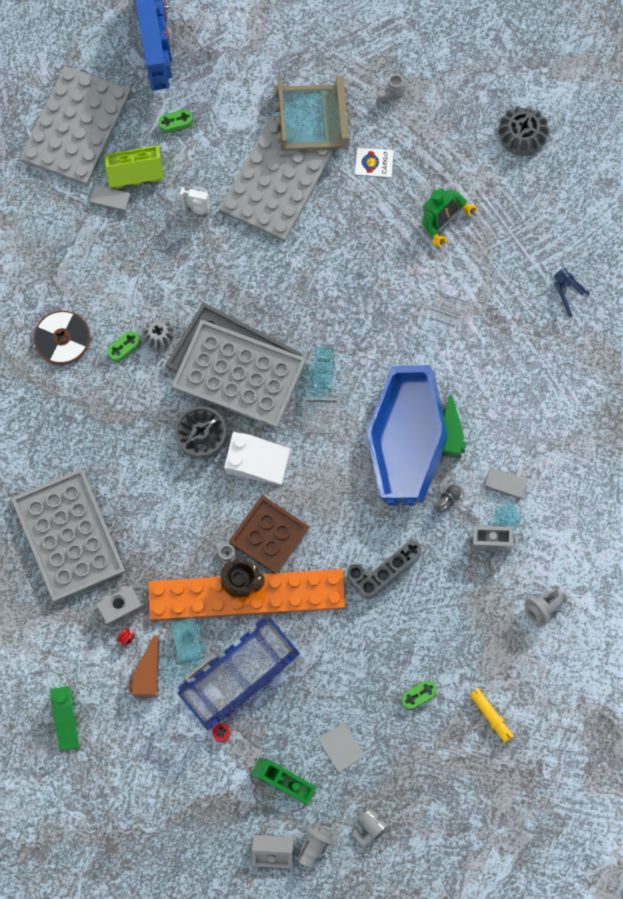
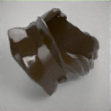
M248 561L228 562L221 569V587L232 597H248L253 590L257 592L265 585V578L262 574H259L258 567Z

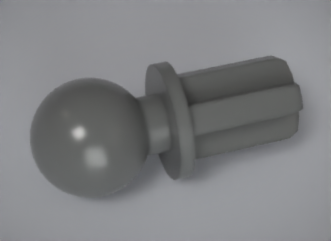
M450 485L446 492L441 494V498L434 505L438 513H443L461 496L460 487Z

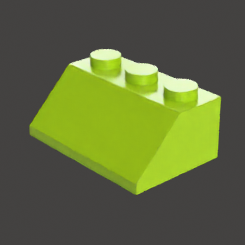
M159 145L105 154V168L110 188L118 189L129 184L140 185L146 181L158 182L164 178Z

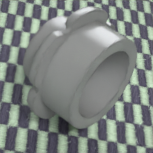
M223 544L218 550L217 555L221 558L222 562L228 563L236 558V549L233 545Z

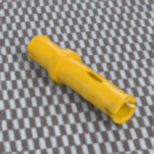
M480 688L475 689L476 691H472L469 696L491 724L490 728L496 731L504 744L507 743L514 735L505 725L503 717H499L480 691Z

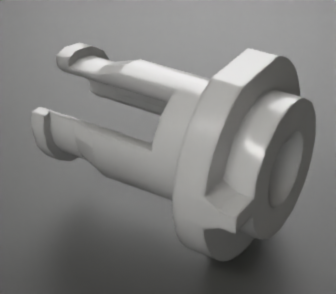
M558 585L553 586L551 591H547L538 599L531 596L525 600V612L529 619L536 624L537 628L549 623V614L555 611L561 603H565L568 600L564 592L551 603H547L558 594Z
M313 822L312 826L308 824L305 826L304 829L309 834L301 847L299 855L295 858L299 860V863L311 869L326 843L333 845L335 841L331 837L333 833L330 830Z

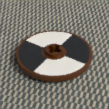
M55 311L46 315L38 323L34 332V344L37 352L44 360L56 365H66L77 361L87 351L90 343V331L86 322L78 314L71 311ZM64 334L66 339H62L60 341L58 336H62Z

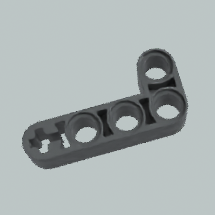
M416 541L407 542L370 575L362 566L352 564L347 569V580L364 599H373L419 560L421 546ZM409 549H416V554H409ZM396 560L402 561L403 566L400 568H396L393 566L392 563ZM353 571H359L361 576L354 579L350 574ZM386 573L389 577L386 580H380L378 575ZM366 585H371L374 590L371 593H366L363 588Z

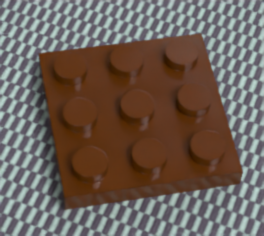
M261 495L231 537L229 543L271 572L277 574L308 532L310 526Z

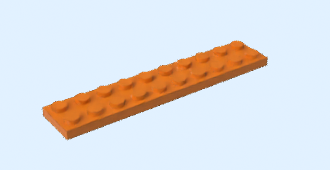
M343 569L262 574L265 578V585L257 592L253 590L248 597H232L221 587V577L148 581L150 621L345 609Z

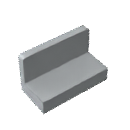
M254 835L251 866L292 869L294 838Z

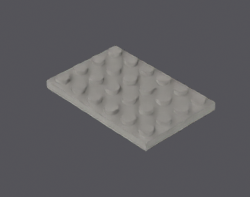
M64 66L20 157L21 162L88 186L128 101L131 90Z
M269 118L219 211L286 242L335 149L282 151V143H278V132H281V130L277 128L276 120ZM285 125L287 144L323 143V141Z
M201 319L171 387L174 390L278 429L306 363V358Z
M83 468L11 498L54 603L126 573Z

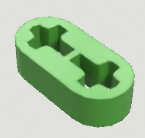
M188 110L164 114L158 120L159 128L165 133L186 129L193 123L192 114ZM183 116H186V118H187V121H186V122H183V120H182V117H183ZM168 120L169 126H166L164 121Z
M132 331L122 335L109 346L108 355L110 359L114 362H120L139 347V336ZM127 339H134L135 343H128ZM116 349L117 351H119L120 355H113V350Z
M424 681L408 690L402 696L403 706L408 710H413L431 700L436 695V685L431 681ZM424 686L433 688L431 695L428 693L420 695L424 691ZM418 695V698L414 700V705L406 703L407 696L412 698Z

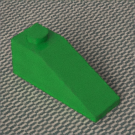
M449 395L444 416L447 441L441 455L459 459L460 454L465 453L467 442H463L464 434L453 396Z
M70 686L50 689L59 750L80 749L73 690Z
M259 757L250 774L263 783L306 805L309 804L317 788L271 760Z

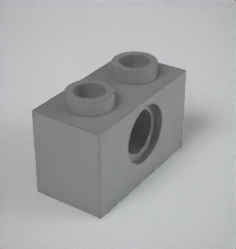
M473 527L472 550L512 551L513 527Z
M131 585L119 588L117 593L111 596H103L99 599L100 602L96 603L109 628L144 610ZM117 601L124 602V606L122 608H114V605Z

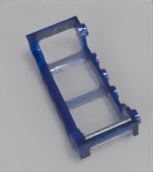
M271 617L260 619L255 624L257 628L253 633L247 632L239 639L241 642L236 647L231 645L224 651L226 655L221 659L217 657L210 662V668L205 672L203 670L199 671L194 676V681L188 683L186 680L178 687L177 695L196 716L207 732L258 692L300 655V652Z

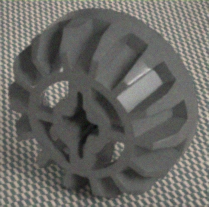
M519 105L514 110L509 109L506 115L502 116L498 136L500 143L508 152L518 156H529L543 148L547 141L549 126L547 125L546 117L541 115L540 110H532L531 106L528 105L526 108H521ZM526 115L525 118H521L518 121L514 120L517 116ZM532 118L536 121L537 129L532 128ZM512 123L516 124L515 133L511 127Z
M197 406L186 410L178 418L175 425V438L184 454L193 456L194 459L202 457L208 459L209 456L218 454L220 448L225 445L227 436L226 425L222 416L214 409ZM214 431L215 439L213 443L210 444V434ZM197 444H207L208 447H206V448H197V447H195V445H197Z

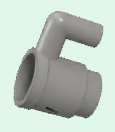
M393 74L390 76L387 82V91L380 90L378 92L379 102L382 103L390 97L400 98L404 95L405 81L401 75Z
M370 809L359 818L368 834L363 837L356 830L351 836L364 848L382 834L388 825Z

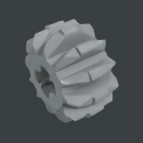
M162 317L157 322L153 318L152 324L146 322L147 328L143 329L145 334L143 339L148 341L147 345L149 347L154 345V349L157 350L159 345H161L162 349H165V343L171 345L170 339L175 337L174 333H172L174 327L170 326V321L168 320L163 322Z

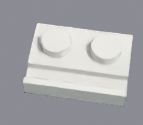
M181 188L180 196L183 209L190 207L197 214L210 213L211 205L208 193L192 189L185 191V188Z

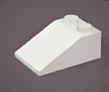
M233 432L224 467L225 473L282 486L290 448L252 435Z

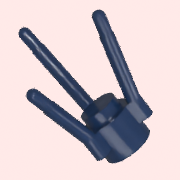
M563 268L554 275L556 279L554 285L557 287L566 311L571 317L572 312L562 286L566 288L572 285L581 295L584 292L589 295L590 291L575 279L566 268Z

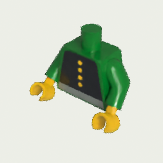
M442 188L432 192L431 198L423 205L422 225L430 237H433L432 244L436 247L442 248L440 241L445 244L447 243V239L439 236L437 233L462 210V207H464V213L473 217L470 214L471 209L478 211L476 206L467 204V200L457 191H445Z

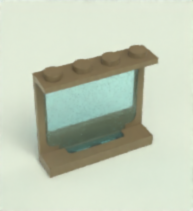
M336 76L335 85L282 87V79L278 78V85L274 86V96L278 97V101H275V110L279 112L276 122L277 128L281 130V132H278V143H282V151L348 148L349 131L344 77Z

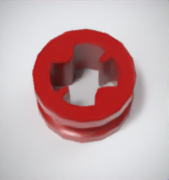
M126 628L117 637L116 641L118 643L121 642V646L124 648L134 639L135 634L130 633V629Z
M220 723L213 728L212 734L216 741L223 743L229 740L231 732L227 725ZM220 728H224V731L227 730L224 738H220L219 735L216 736V732H219Z

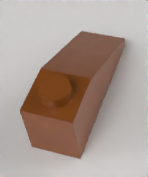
M153 636L133 673V680L129 681V692H132L134 698H158L160 643L158 636Z

